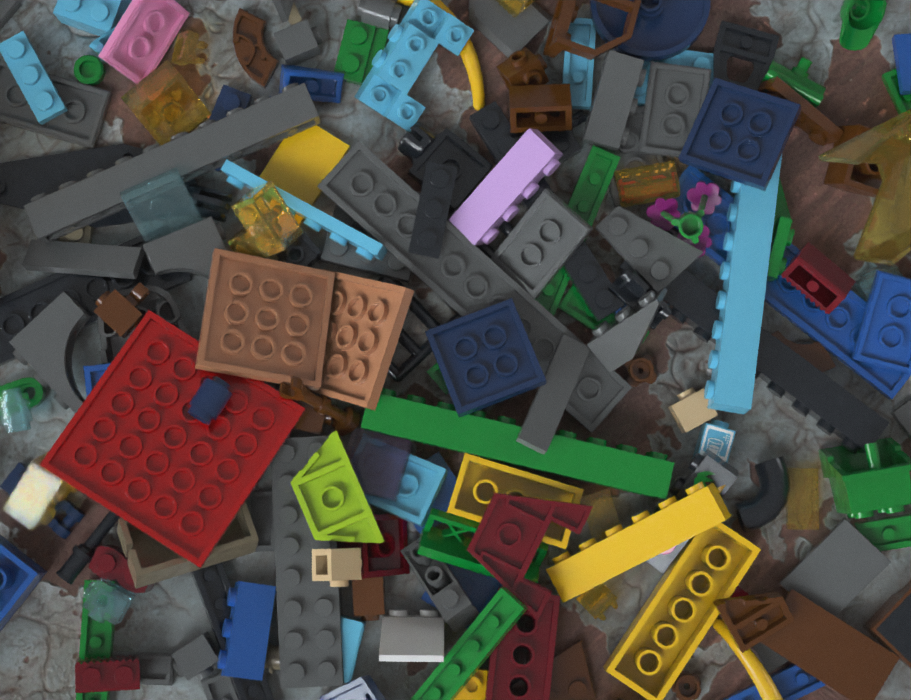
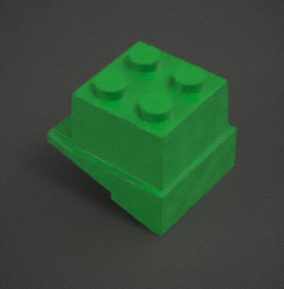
M893 438L878 439L874 443L864 444L866 453L857 452L854 454L843 446L818 449L823 478H829L837 513H845L848 518L860 519L874 516L873 510H877L878 513L886 512V514L905 511L904 505L911 504V458L901 450V445Z

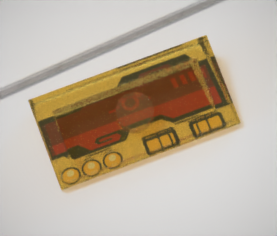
M674 160L614 172L621 207L654 202L658 197L667 199L680 196L679 179Z

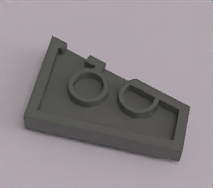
M617 206L595 227L655 293L664 287L666 288L704 253L620 206Z

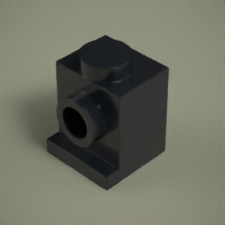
M301 229L297 232V235L275 252L279 258L277 261L311 267L320 260L322 252ZM293 250L301 251L299 259H291L290 254Z

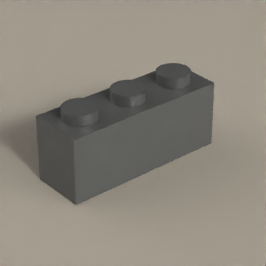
M611 50L605 54L581 137L582 142L612 151L618 150L620 145L625 146L630 128L625 127L628 116L633 117L638 103V99L634 98L637 86L642 87L647 70L642 69L644 60Z

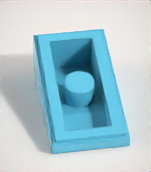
M347 615L341 616L344 683L351 682L366 624L365 621H361L359 618Z

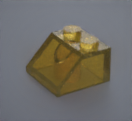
M168 60L121 97L160 146L170 142V138L178 133H191L211 116L207 107Z

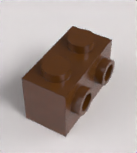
M570 84L509 86L511 133L526 132L529 128L538 129L540 132L572 130Z

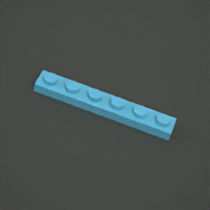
M227 159L220 169L228 176L226 181L240 190L246 186L253 190V197L268 204L269 200L279 205L277 209L291 218L295 214L305 219L303 224L316 232H319L321 228L330 232L329 238L344 247L347 242L357 247L355 252L367 260L371 261L375 257L382 261L388 251L383 244Z

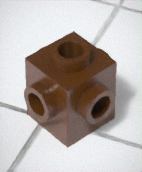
M526 47L512 53L507 60L496 66L508 90L509 86L545 85L549 82L544 71L548 68L546 62L539 53L534 55Z

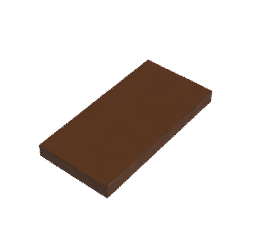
M790 589L784 600L795 621L760 643L848 700H875L900 657L795 590Z

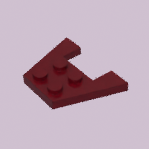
M494 493L467 551L539 620L552 591L524 577L551 521L580 535L593 506Z

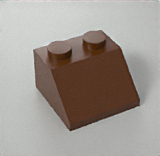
M860 124L839 126L844 133L838 142H834L823 184L849 193L893 201L909 142Z

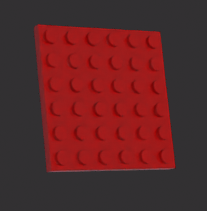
M148 310L44 457L40 466L201 569L305 413L306 408L291 399L281 397L279 391L261 380L195 369L199 341ZM214 376H217L230 385L228 390L232 393V396L218 418L212 420L209 425H206L187 412L191 407L189 402L205 378L212 380Z

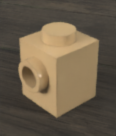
M693 387L677 395L680 401L667 407L682 434L718 416L716 410L707 408L708 399L704 398V388L695 391Z
M361 548L312 549V581H330V587L349 586V580H362Z

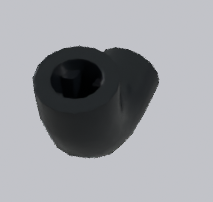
M783 456L754 465L760 483L759 491L754 497L735 504L736 515L744 533L759 529L772 522L786 506L790 492V480Z

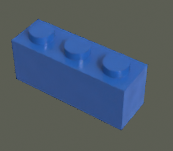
M238 581L235 583L234 588H229L227 606H231L230 618H225L222 629V637H226L225 650H220L217 661V669H222L221 676L256 681L263 680L276 586Z

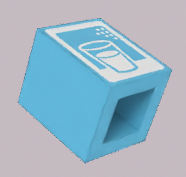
M711 419L710 424L703 423L693 458L697 453L703 455L709 449L728 463L736 431L728 429V423Z

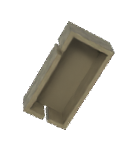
M246 502L202 568L256 551L259 538ZM118 519L117 534L124 555L128 557L127 564L136 589L200 569L124 519Z

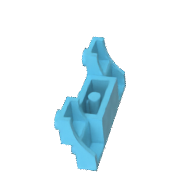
M414 0L401 23L396 24L389 32V42L384 50H379L372 60L373 67L354 97L410 133V127L418 121L426 107L408 96L407 93L438 44L454 55L459 56L474 30L431 1Z

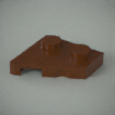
M778 592L723 598L713 601L737 648L742 653L795 621L784 598Z

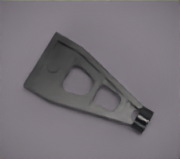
M722 20L712 51L713 80L718 78L757 91L774 59L780 36ZM730 57L753 63L754 69L746 82L741 83L728 78L727 60Z

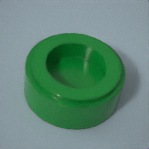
M84 55L75 62L74 75L80 83L96 86L103 81L106 70L98 57Z

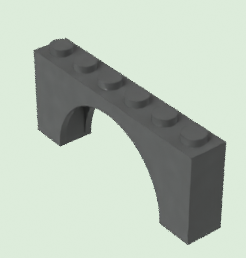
M211 216L143 245V250L155 277L173 272H187L209 279L213 251L215 248L226 250L222 240L227 238L220 222L214 223ZM263 381L275 390L280 388V384Z
M63 291L9 343L15 348L12 352L13 355L23 365L29 363L36 371L33 374L35 379L45 388L49 385L57 393L54 399L65 410L70 407L76 413L85 399L75 383L72 370V355L76 339L91 316L72 295Z

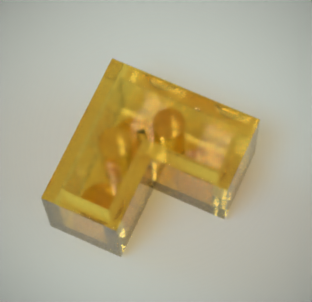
M272 181L251 189L231 206L244 226L227 241L233 252L266 258L286 250L304 233Z
M48 452L31 461L2 510L31 531L42 524L48 525L57 513V510L54 508L58 501L62 502L70 492L75 493L78 491L40 466Z

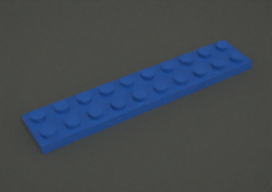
M688 166L677 179L679 191L668 192L663 198L665 200L667 198H674L678 202L677 210L680 212V215L688 211L696 212L691 208L692 202L687 199L688 190L695 187L699 181H704L706 184L713 181L695 167ZM719 187L718 195L722 198L721 204L715 205V211L712 214H705L701 219L703 225L709 228L710 233L708 237L712 240V245L706 248L705 255L721 267L722 262L726 261L727 251L723 250L724 237L726 232H730L731 222L727 221V212L730 203H734V198ZM673 226V229L679 233L678 226ZM792 243L790 247H785L783 257L787 258L786 267L800 251ZM778 275L774 281H767L764 300L767 304L815 342L820 343L829 353L889 400L894 398L911 374L851 358L866 308V301L850 290L845 299L830 314H825L824 310H820V306H815V302H811L810 298H806L805 294H801V290H796V286H791V282H787L786 278Z

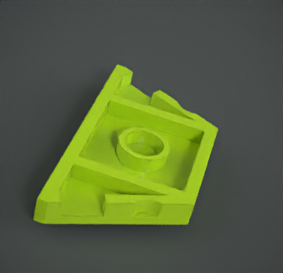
M336 430L328 436L329 438L320 449L313 454L304 468L290 482L315 540L385 542Z

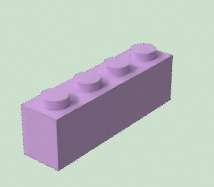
M529 128L451 216L449 221L473 245H483L484 243L488 245L498 236L499 231L497 229L504 221L509 222L519 212L520 209L517 206L523 199L526 198L528 200L538 191L540 187L538 185L539 181L545 175L548 177L556 171L560 165L558 160L563 156V153L538 129Z

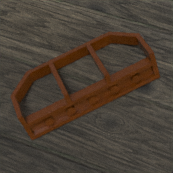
M558 0L543 55L555 58L563 50L592 60L626 43L632 37L641 0H595L628 12L622 36L596 49L570 41L571 34L568 33L570 23H573L577 17L579 6L575 5L576 0Z

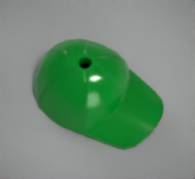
M886 0L843 1L840 8L842 27L839 39L842 48L862 50L868 46L884 17L887 5Z

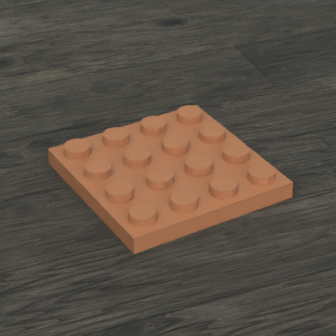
M215 248L212 254L195 369L277 384L283 382L291 386V377L295 376L302 379L307 389L318 391L321 388L335 272Z
M335 272L321 388L318 391L307 390L375 411L414 290Z

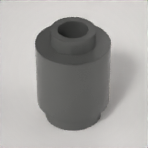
M360 0L357 15L362 16V23L388 30L399 24L403 6L397 5V1Z

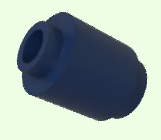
M214 376L212 380L205 378L189 402L191 407L187 412L200 422L209 425L212 420L218 418L231 398L232 393L228 390L230 385L217 376Z

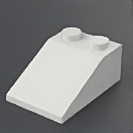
M390 609L389 615H383L379 661L444 662L445 620L442 615H438V610L435 609L420 610V615H408V610Z

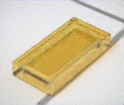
M787 468L790 492L786 504V529L819 530L818 468Z

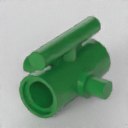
M801 57L796 67L793 66L792 69L772 60L767 73L761 81L762 83L778 76L815 108L820 105L826 87L808 78L809 74L807 71L812 62L804 57Z

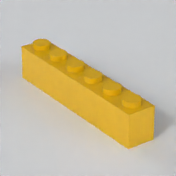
M701 481L685 490L688 496L677 501L674 495L658 504L661 510L650 515L647 509L631 518L634 524L623 528L620 523L605 531L607 538L597 542L595 537L578 545L580 552L571 556L569 551L553 558L552 560L555 565L549 567L546 571L562 602L564 603L730 518L731 514L714 483L704 486Z

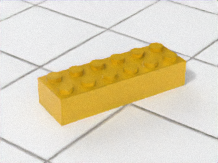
M719 523L690 538L672 561L604 664L603 668L605 671L647 700H663L719 615L713 601L731 597L761 549L723 523Z

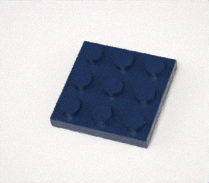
M714 78L678 159L680 163L766 191L801 112V105Z
M512 298L425 331L459 418L547 384Z

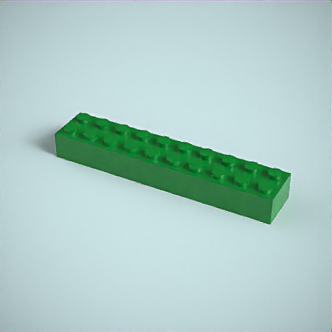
M382 388L376 410L365 408L361 428L367 431L468 453L482 458L652 498L667 499L674 462L667 461L668 455L650 451L646 452L645 455L636 454L638 449L636 447L619 444L616 445V448L606 447V440L589 437L586 438L585 442L576 440V433L559 430L556 432V435L554 434L547 452L543 455L516 442L521 430V426L515 425L516 419L498 415L497 421L485 418L486 412L479 410L459 418L453 404L438 401L437 407L426 404V398L410 394L407 395V399L397 398L396 391Z

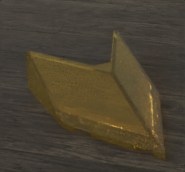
M911 109L818 156L819 160L824 162L855 165L869 163L877 164L882 183L854 252L855 260L894 266L911 250Z

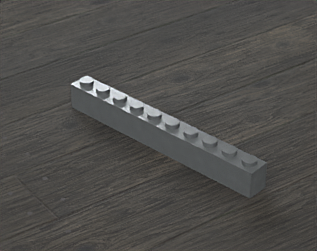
M305 83L287 85L281 90L282 93L273 97L270 95L262 96L256 99L254 105L243 109L239 107L227 112V117L216 122L213 119L205 121L198 126L199 129L191 133H178L170 138V142L161 146L159 144L150 145L143 149V154L134 158L131 156L123 157L114 163L115 166L106 170L100 168L89 172L86 175V179L79 182H66L59 186L58 191L49 195L48 193H42L31 198V203L24 205V209L37 239L47 244L223 166L226 159L234 162L322 123Z

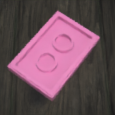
M132 0L98 57L136 85L145 89L190 12L175 0Z

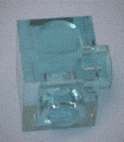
M100 578L96 582L91 581L83 594L86 601L82 607L89 610L88 616L100 623L108 621L116 625L122 622L136 595L108 579Z

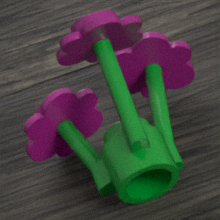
M699 181L695 187L688 190L687 199L692 202L691 208L696 212L688 211L680 215V212L677 210L678 202L674 198H667L665 200L662 197H658L654 202L655 204L647 208L646 215L651 219V224L665 231L671 230L673 226H678L679 233L677 238L703 251L704 253L700 256L702 257L706 252V248L712 245V240L708 237L710 233L709 228L703 225L701 218L705 214H712L715 211V205L721 204L722 198L718 195L719 186L713 182L706 184L704 181Z

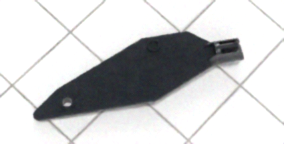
M117 144L0 163V184H2L0 204L24 209V205L31 203V198L42 193H48V195L59 190L60 185L66 182H79L86 179V175L93 170L100 168L106 170L115 166L114 163L123 157L131 156L134 158L143 154V149L126 144ZM192 179L88 226L101 228L187 214L204 218L212 216L213 220L225 223L227 217L222 213L229 212L230 205L226 202H232L234 194L200 186L195 179Z

